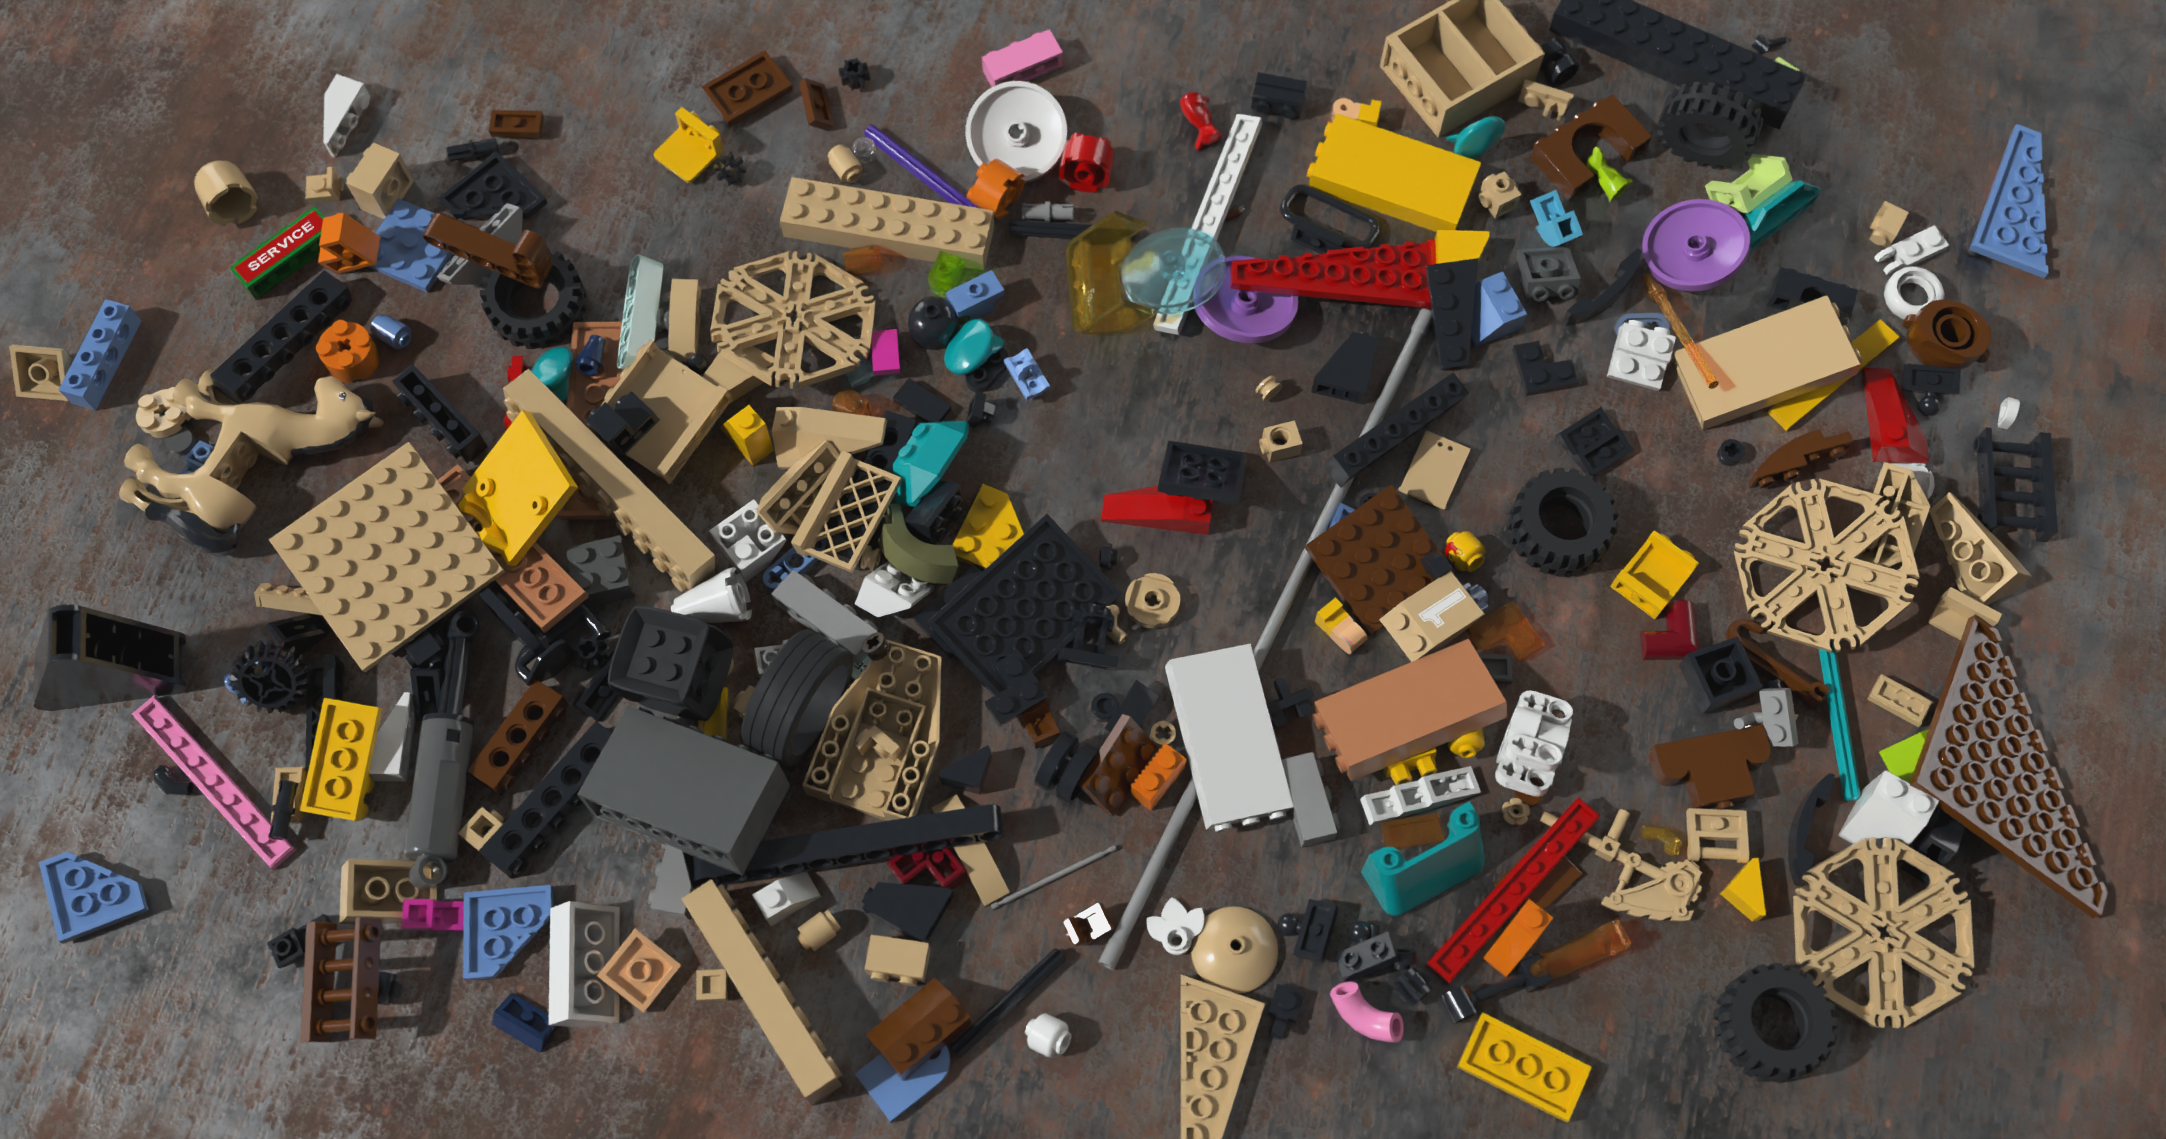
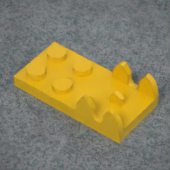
M324 698L300 811L352 821H361L367 816L369 808L367 804H364V796L374 788V780L369 776L383 708Z

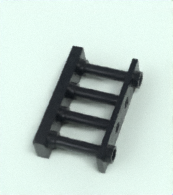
M1986 427L1975 438L1973 443V450L1977 453L1980 511L1977 519L1990 532L1997 525L2031 528L2035 532L2036 542H2048L2058 533L2051 433L2040 432L2029 444L1992 441V428ZM1993 452L2027 454L2028 457H2031V468L1994 465ZM1994 476L2029 479L2032 482L2033 492L1995 490ZM1996 501L2029 503L2034 507V517L1997 515Z

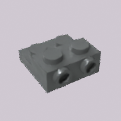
M1569 246L1517 250L1516 259L1522 274L1521 285L1526 299L1534 298L1536 301H1543L1547 297L1560 296L1562 299H1569L1573 295H1578L1580 276Z

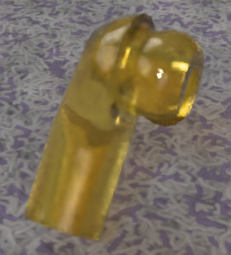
M1641 826V839L1662 842L1665 845L1664 851L1667 855L1675 856L1679 854V847L1682 846L1681 839L1667 827Z

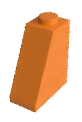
M1529 899L1483 957V960L1507 977L1539 938L1553 917Z

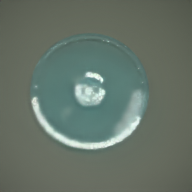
M1172 228L1153 233L1138 242L1127 254L1122 265L1121 276L1126 294L1137 306L1153 313L1175 314L1194 309L1216 294L1225 278L1226 262L1221 246L1210 235L1190 228Z

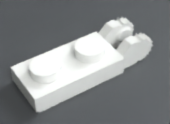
M1934 225L1883 249L1874 258L1877 262H1882L1890 257L1895 259V262L1888 264L1883 270L1886 275H1890L1904 267H1912L1945 251L1949 244Z

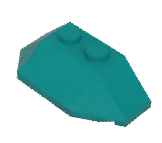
M1801 180L1789 182L1749 213L1741 212L1749 229L1750 251L1814 205L1822 190Z
M967 421L920 423L913 430L911 438L901 448L899 456L893 463V474L902 478V483L895 494L896 504H900V506H916L921 501L920 498L927 494L941 479L968 438L969 423Z

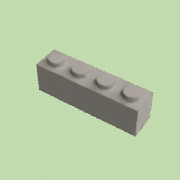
M792 570L772 592L776 606L806 628L850 651L856 664L859 665L867 657L868 654L862 650V644L869 635L878 633L877 626L868 619L863 621L856 616V611L848 604L841 605L838 603L836 597L825 588L821 590L816 587L815 582L804 573L800 575Z

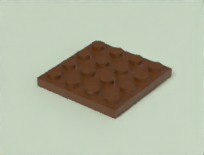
M1392 484L1304 546L1368 636L1383 626L1379 619L1402 601L1434 581L1430 575L1426 574L1420 559L1433 551L1441 553Z

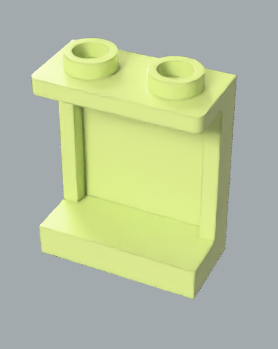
M1752 154L1748 160L1750 169L1732 183L1712 180L1705 185L1710 200L1724 203L1737 212L1749 213L1793 180L1789 171V165L1783 157Z

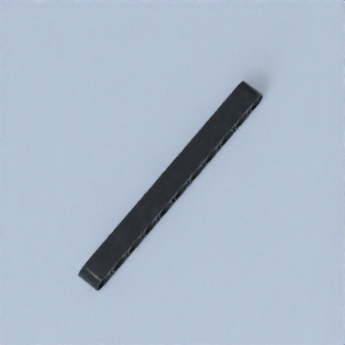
M994 804L761 841L743 875L692 856L693 881L695 886L700 887L712 879L715 885L719 886L721 884L738 883L996 841L1004 837L1001 807Z

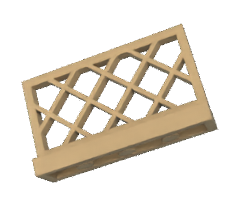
M842 451L791 542L796 552L805 557L808 555L853 573L902 483V478L856 460L852 454ZM858 468L866 471L869 479L854 484L852 477ZM885 479L892 482L888 490L880 493L877 492L874 484ZM872 485L875 495L860 500L857 490ZM853 491L856 502L842 507L840 503L841 497ZM877 501L879 508L876 513L865 516L862 506ZM859 507L862 518L847 523L844 513ZM841 514L844 525L829 530L827 525L829 519ZM864 524L866 528L864 535L852 539L849 529ZM846 531L849 541L834 546L831 536ZM828 537L831 548L821 552L813 549L817 541ZM852 547L853 555L849 563L839 560L837 552Z

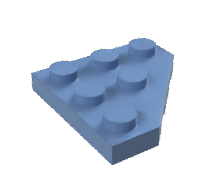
M69 852L39 862L58 942L62 944L149 911L142 884Z
M552 885L464 892L463 979L465 981L495 979L550 920V908L554 907V887Z

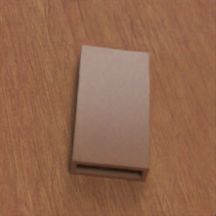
M1467 639L1314 702L1316 713L1313 714L1317 728L1319 730L1324 729L1326 733L1324 740L1329 751L1335 750L1338 756L1335 757L1340 772H1346L1350 781H1354L1507 718V702L1472 643Z

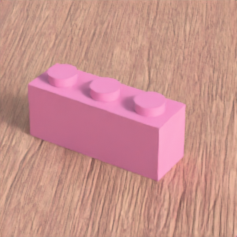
M1049 29L1044 32L1035 33L1032 37L1020 42H1013L1008 47L998 51L989 52L986 56L982 57L983 72L991 87L1009 81L1027 82L1063 67V52Z

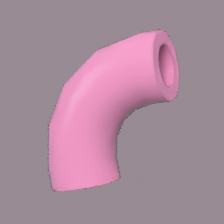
M1344 982L1331 990L1332 1001L1340 1016L1355 1031L1373 1040L1384 1042H1399L1401 1040L1404 1024L1398 1012H1385L1372 1007L1364 999L1358 984L1355 982Z

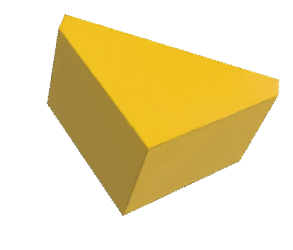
M1752 858L1745 864L1720 893L1752 922H1758L1766 916L1759 858Z

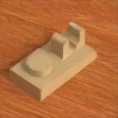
M1525 79L1518 101L1530 107L1544 108L1543 116L1545 117L1548 116L1549 111L1557 112V120L1561 121L1564 113L1568 112L1574 94Z

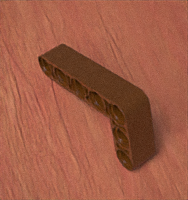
M435 213L422 235V238L434 247L534 288L542 287L553 266L545 239L530 230H524L517 244H513L443 214Z

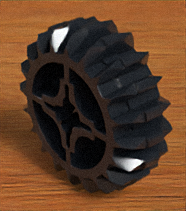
M272 639L266 645L261 640L256 642L254 646L249 644L244 651L238 653L236 661L231 665V670L233 671L230 674V680L234 681L232 690L239 691L238 699H247L246 707L251 704L256 705L257 712L261 711L263 707L267 709L268 714L272 713L275 708L279 713L285 711L286 707L292 709L297 702L302 701L305 696L304 693L309 689L308 682L311 679V674L307 673L309 664L301 663L304 659L303 654L295 656V647L289 650L285 649L284 641L278 646H275ZM260 661H269V663H261ZM272 670V671H273V672H272V675H271L272 680H271V682H270V684H269V683H268L269 678H270V677H269V673H270V671Z

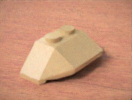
M825 440L796 461L761 498L756 513L774 533L792 535L797 533L840 455L828 440Z
M1884 462L1873 493L1884 496V498L1876 506L1879 507L1883 501L1889 500L1890 504L1884 509L1885 513L1891 515L1897 510L1900 511L1898 519L1893 521V523L1901 520L1904 516L1914 554L1930 509V504L1911 469ZM1892 535L1882 536L1856 558L1887 568L1902 563L1897 541Z

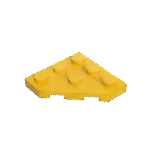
M982 484L953 543L957 560L985 570L1024 535L1007 493Z

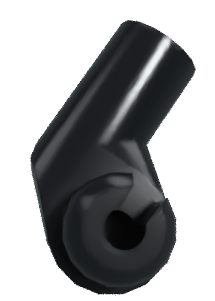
M160 765L154 770L152 775L153 781L164 794L191 795L193 790L192 782L175 781L171 776L172 771H170L171 768L169 766Z

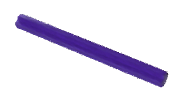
M871 124L865 129V137L949 203L979 208L971 203L964 194L875 125Z

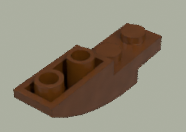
M1818 429L1791 440L1772 453L1762 463L1748 482L1749 488L1757 486L1766 488L1773 485L1776 481L1783 479L1786 482L1795 480L1801 476L1800 473L1807 465L1815 464L1825 457L1830 456L1834 459L1844 455L1853 442L1850 432L1824 438L1821 430Z

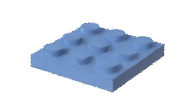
M398 198L375 233L380 236L377 263L367 267L429 293L438 278V274L443 270L453 254L430 245L422 238L435 213Z

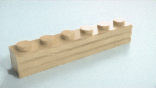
M261 583L254 592L257 607L322 615L303 588Z

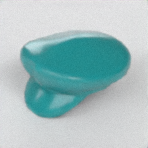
M1486 117L1469 125L1460 134L1446 137V140L1455 144V154L1478 160L1502 137L1506 124L1500 117Z
M973 319L964 324L949 342L944 355L945 365L954 374H969L985 363L990 355L1000 350L1004 342L1001 337L993 334V330L988 323L981 319Z
M566 347L551 348L544 352L530 368V371L562 403L568 395L569 376L574 360L573 354Z

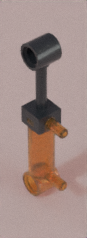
M1617 919L1543 953H1536L1520 960L1515 966L1517 974L1475 992H1472L1467 984L1443 994L1441 998L1453 1023L1456 1024L1480 1013L1478 1003L1521 984H1524L1527 993L1532 992L1574 971L1602 959L1620 954L1631 948L1632 944L1620 920Z

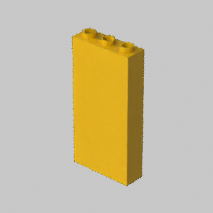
M1337 113L1333 123L1328 121L1323 135L1326 137L1325 142H1319L1315 156L1318 157L1316 163L1311 162L1306 177L1310 178V186L1336 198L1435 232L1437 230H1456L1476 180L1481 162Z

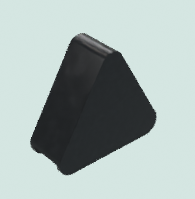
M79 605L54 606L48 611L35 651L33 707L39 710L57 711L151 698L153 695L161 697L180 694L186 690V682L182 680V646L186 644V635L178 631Z

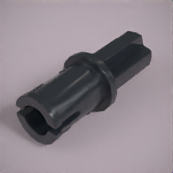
M495 137L476 142L469 140V143L446 148L447 158L451 162L469 158L477 160V157L491 155L496 151L499 153Z

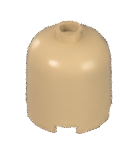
M217 160L207 163L197 172L194 180L195 190L208 217L213 223L226 226L225 223L236 221L237 224H242L257 211L255 205L258 195L235 164Z

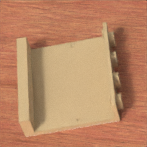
M650 339L646 345H643L638 350L636 359L631 366H627L623 370L616 386L607 391L604 402L614 409L616 402L622 396L628 395L632 391L657 415L660 421L625 455L670 484L732 401L733 397L726 388L720 384L715 386L660 350L654 341ZM587 423L586 426H587L595 435H597V434L595 433V431H594V430L588 425V423Z

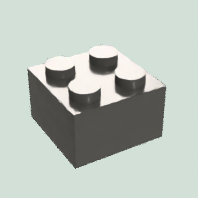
M621 536L566 547L571 578L588 595V598L582 602L584 605L592 607L635 597L627 547Z

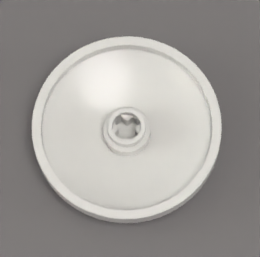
M1024 81L1001 83L984 92L972 106L966 122L967 146L978 167L982 163L989 164L994 159H1000L1024 174L1025 177L1021 179L1025 180V183L1035 181L1049 173L1061 159L1067 142V123L1060 104L1047 90L1036 84Z

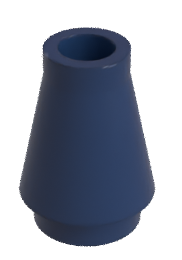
M598 335L590 336L588 342L576 358V368L579 372L593 376L601 370L605 344L604 338Z

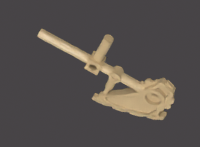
M1622 809L1618 811L1608 835L1604 836L1603 839L1588 832L1579 839L1580 842L1596 849L1595 855L1609 862L1614 858L1624 863L1616 891L1611 893L1609 897L1605 896L1601 905L1614 911H1628V915L1635 917L1649 916L1648 919L1661 921L1670 917V921L1690 920L1694 910L1687 911L1686 906H1689L1690 902H1695L1698 898L1697 893L1701 892L1702 886L1699 885V882L1701 881L1700 876L1702 872L1699 870L1700 867L1693 860L1690 862L1686 859L1684 862L1678 861L1677 864H1674L1673 861L1666 863V867L1662 866L1659 869L1641 860L1637 853L1629 854L1619 849L1621 843L1617 841L1630 815L1627 811ZM1544 811L1540 821L1552 826L1558 817ZM1634 869L1655 879L1637 887L1623 890L1625 884H1628Z

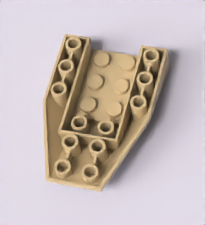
M888 640L891 644L889 653L879 661L871 660L833 706L802 785L806 795L886 821L914 817L918 814L940 743L941 656ZM875 725L900 747L902 755L895 762L889 757L883 759L873 750L875 746L873 744L862 756L855 747L858 736L865 729L870 730Z

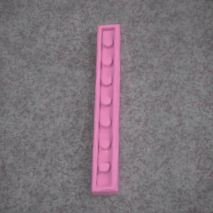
M155 695L132 713L136 720L270 868L275 870L296 851L288 840L268 838L271 828L270 820Z

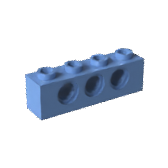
M105 299L58 389L72 404L95 411L98 408L142 321L130 306Z

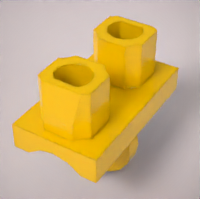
M1434 747L1390 765L1384 769V774L1386 778L1391 777L1396 785L1412 782L1410 771L1418 769L1421 778L1436 774L1435 757L1437 751Z

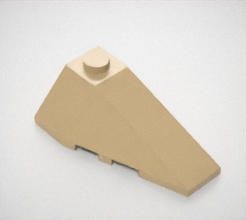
M777 407L772 436L778 468L789 469L796 461L825 440H828L839 454L842 451L855 454L881 446L884 441L887 420L880 417L805 407Z
M1949 492L1929 510L1939 539L1943 541L1948 554L1947 560L1949 565H1952L1957 579L1955 581L1958 589L1963 594L1987 606L2012 594L2032 577L2018 559L1952 493Z

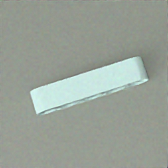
M639 254L635 255L629 268L617 357V367L622 370L627 366H631L636 359L638 350L643 345H646L650 339L652 341L655 339L663 263Z

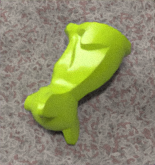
M1599 147L1593 149V155L1589 157L1585 166L1594 175L1598 176V181L1605 191V195L1609 198L1608 202L1611 203L1622 197L1633 181L1624 178L1616 169L1608 166V161Z

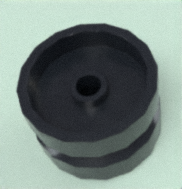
M1064 731L1045 756L1036 774L1034 785L1046 792L1057 786L1056 798L1069 805L1082 791L1078 783L1099 752V749L1090 744H1085L1078 750L1079 738L1068 731Z

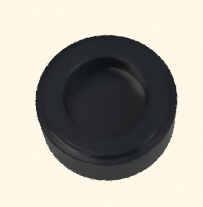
M1110 693L1098 694L1091 704L1092 715L1100 722H1109L1119 707V702Z

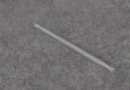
M1113 845L1105 851H1100L1004 898L1002 901L991 904V907L994 910L1002 904L1009 903L1117 849Z

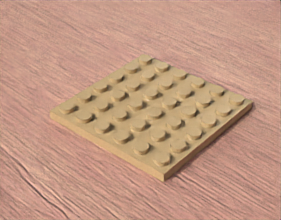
M410 442L400 447L269 539L358 666L365 673L505 573L504 569L481 541L476 531Z

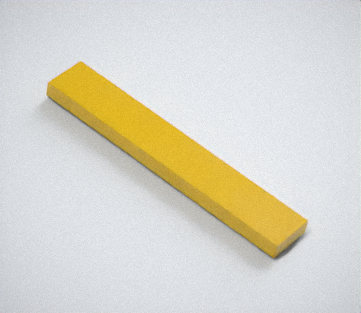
M1881 319L1850 343L1853 349L1856 348L1859 351L1862 359L1858 372L1899 338ZM1853 376L1779 402L1770 408L1768 414L1785 431H1788Z

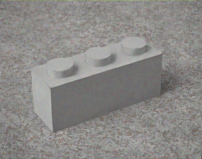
M1313 752L1282 759L1294 806L1290 811L1301 848L1334 840L1337 830L1340 829L1337 814L1331 813L1329 803L1332 802L1328 786L1323 787L1321 776L1324 773L1320 760H1315Z

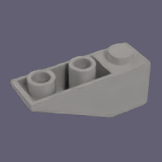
M662 844L665 852L663 860H659L656 866L655 876L658 879L656 887L650 890L648 905H651L650 909L655 914L689 920L690 912L681 898L694 891L695 888L686 853L668 844Z

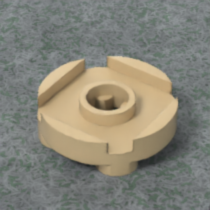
M175 387L160 390L151 395L146 394L138 401L139 408L136 412L137 424L145 433L151 434L152 437L164 438L174 435L182 429L180 425L185 419L188 422L191 419L186 407L173 401L172 395ZM166 411L164 416H160L162 412Z
M1149 573L1131 582L1125 596L1128 617L1138 625L1146 628L1167 627L1178 614L1180 607V594L1171 579L1162 574ZM1152 595H1155L1160 603L1149 606L1145 599H1150Z

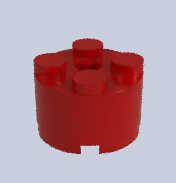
M1081 133L1071 135V139L1064 146L1059 170L1061 180L1065 179L1069 182L1070 188L1085 193L1097 192V189L1102 186L1104 188L1107 187L1114 161V151L1110 140L1104 137L1097 138Z

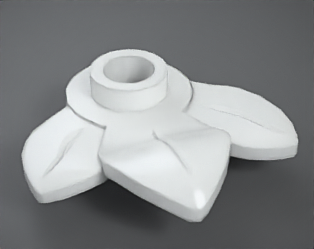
M1174 898L1168 900L1163 908L1161 917L1152 916L1147 918V929L1151 937L1162 942L1165 950L1172 955H1182L1187 952L1191 946L1192 938L1199 935L1204 926V913L1201 908L1193 909L1187 913L1182 904ZM1175 937L1182 938V943L1178 946L1172 944V940Z

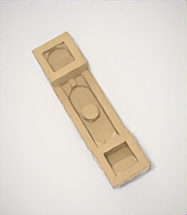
M956 794L932 807L934 813L963 809L965 807ZM985 843L954 847L961 863L967 869L971 883L984 907L1010 894Z

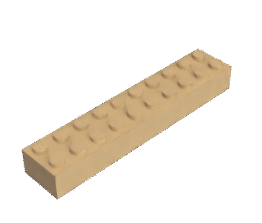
M529 369L503 388L504 404L508 410L506 412L508 418L513 422L522 410L532 413L571 477L580 484L579 488L587 498L593 497L598 502L597 506L600 511L607 517L611 515L617 521L616 526L624 535L630 534L635 540L636 547L643 554L648 553L654 559V565L662 573L666 571L672 577L671 580L681 592L685 590L687 592L715 576V555Z

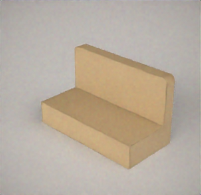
M1950 587L1940 597L1928 622L1961 640L1968 618L1977 614L1994 627L1999 622L2002 614Z

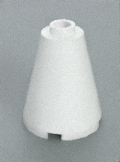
M735 567L727 568L676 597L674 604L671 605V612L690 616L705 623L742 622L750 619L752 615V609L747 611L746 603L751 602L747 585L741 573H734L737 569Z

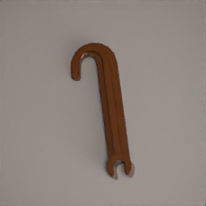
M1740 619L1729 625L1725 633L1726 640L1739 637L1751 664L1774 679H1781L1783 685L1791 688L1792 691L1802 697L1805 706L1810 709L1817 708L1829 692L1828 687L1824 683L1810 682L1740 635L1739 629L1746 628L1756 634H1760L1763 628L1759 624L1748 619Z

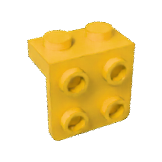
M681 107L675 113L679 128L654 152V157L682 180L692 183L724 149L720 138L721 134L714 126H707L695 112H688Z

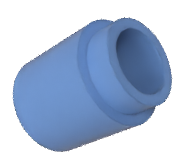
M380 314L376 316L370 326V330L374 333L375 338L396 350L406 347L412 338L411 328L390 315L384 316Z

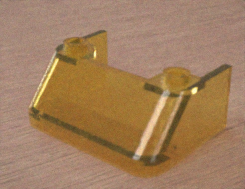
M1113 211L1072 239L1068 244L1066 260L1072 327L1076 332L1082 334L1126 332L1156 315L1155 309L1125 299L1122 300L1119 264L1125 261L1131 253L1130 237L1147 227L1146 221Z

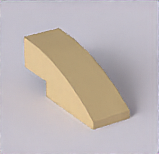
M672 279L669 354L682 364H686L687 359L691 355L697 354L701 319L699 314L701 287L699 281L695 279Z

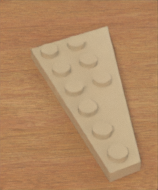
M1181 975V1139H1222L1265 1003Z

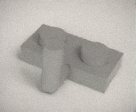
M1791 688L1760 690L1762 712H1751L1734 720V726L1737 729L1745 728L1754 723H1764L1770 746H1795L1799 744Z

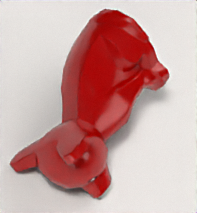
M1191 92L1184 95L1179 104L1186 118L1199 130L1195 143V149L1199 151L1203 145L1213 144L1217 140H1221L1222 133L1215 125H1212V115L1207 107L1210 101L1209 97L1197 92Z

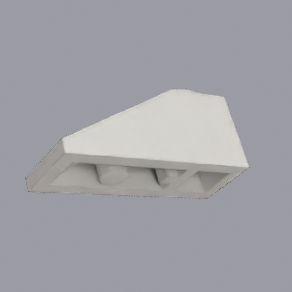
M404 692L378 731L369 776L374 781L407 782L416 719L413 695L409 692Z

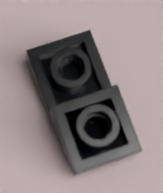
M1136 680L1105 726V729L1111 732L1122 714L1130 716L1140 727L1160 695Z
M324 914L311 921L331 923L329 917ZM307 924L299 929L291 928L267 942L278 968L281 969L305 959Z

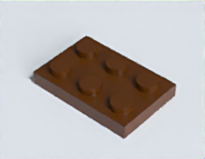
M766 50L701 86L705 96L729 127L793 91L792 84Z
M1122 714L1078 785L1106 814L1114 816L1130 791L1131 783H1135V779H1138V775L1151 758L1157 746L1130 716Z

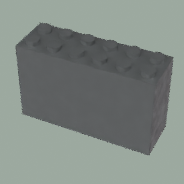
M627 706L580 788L578 796L596 818L664 845L668 844L687 854L743 875L790 784L779 765V761L771 755L763 754V756H760L747 746L738 744L736 747L728 744L726 739L718 735L710 737L694 726L683 727L670 717L664 716L662 719L654 716L653 712L644 707L636 709Z

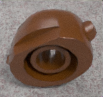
M1943 299L1931 301L1922 307L1916 315H1907L1902 324L1904 328L1908 329V347L1913 355L1924 365L1949 369L1961 368L1963 370L1975 361L1985 363L1990 356V351L1987 349L1991 341L1990 326L1979 313L1963 303Z

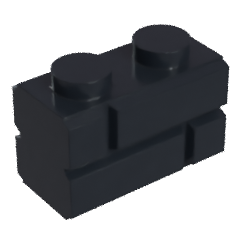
M1258 72L1251 109H1256L1257 112L1262 114L1272 112L1281 114L1285 118H1300L1307 81Z

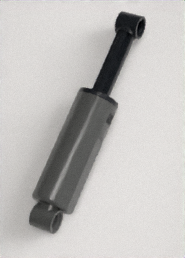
M467 610L457 612L444 623L443 634L447 640L438 713L424 715L421 724L404 846V856L416 861L410 869L409 879L416 888L421 890L429 889L442 882L447 874L445 863L455 861L458 854L460 839L458 832L461 830L468 777L467 770L469 769L475 723L472 719L461 716L470 643H472L473 635L479 628L477 617ZM457 622L464 626L465 632L458 629ZM424 866L431 869L433 873L432 879L424 875Z

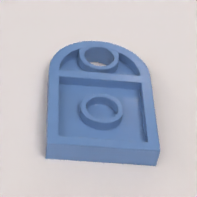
M947 1046L943 1047L938 1058L934 1060L929 1059L904 1081H902L881 1054L856 1072L855 1075L892 1123L944 1081L950 1069V1054Z

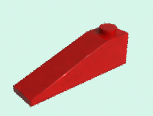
M1863 368L1862 374L1873 462L1928 463L1929 455L1926 436L1891 369Z
M1158 486L1104 495L1101 522L1208 535L1213 500H1197L1182 495L1171 496L1163 492H1157Z

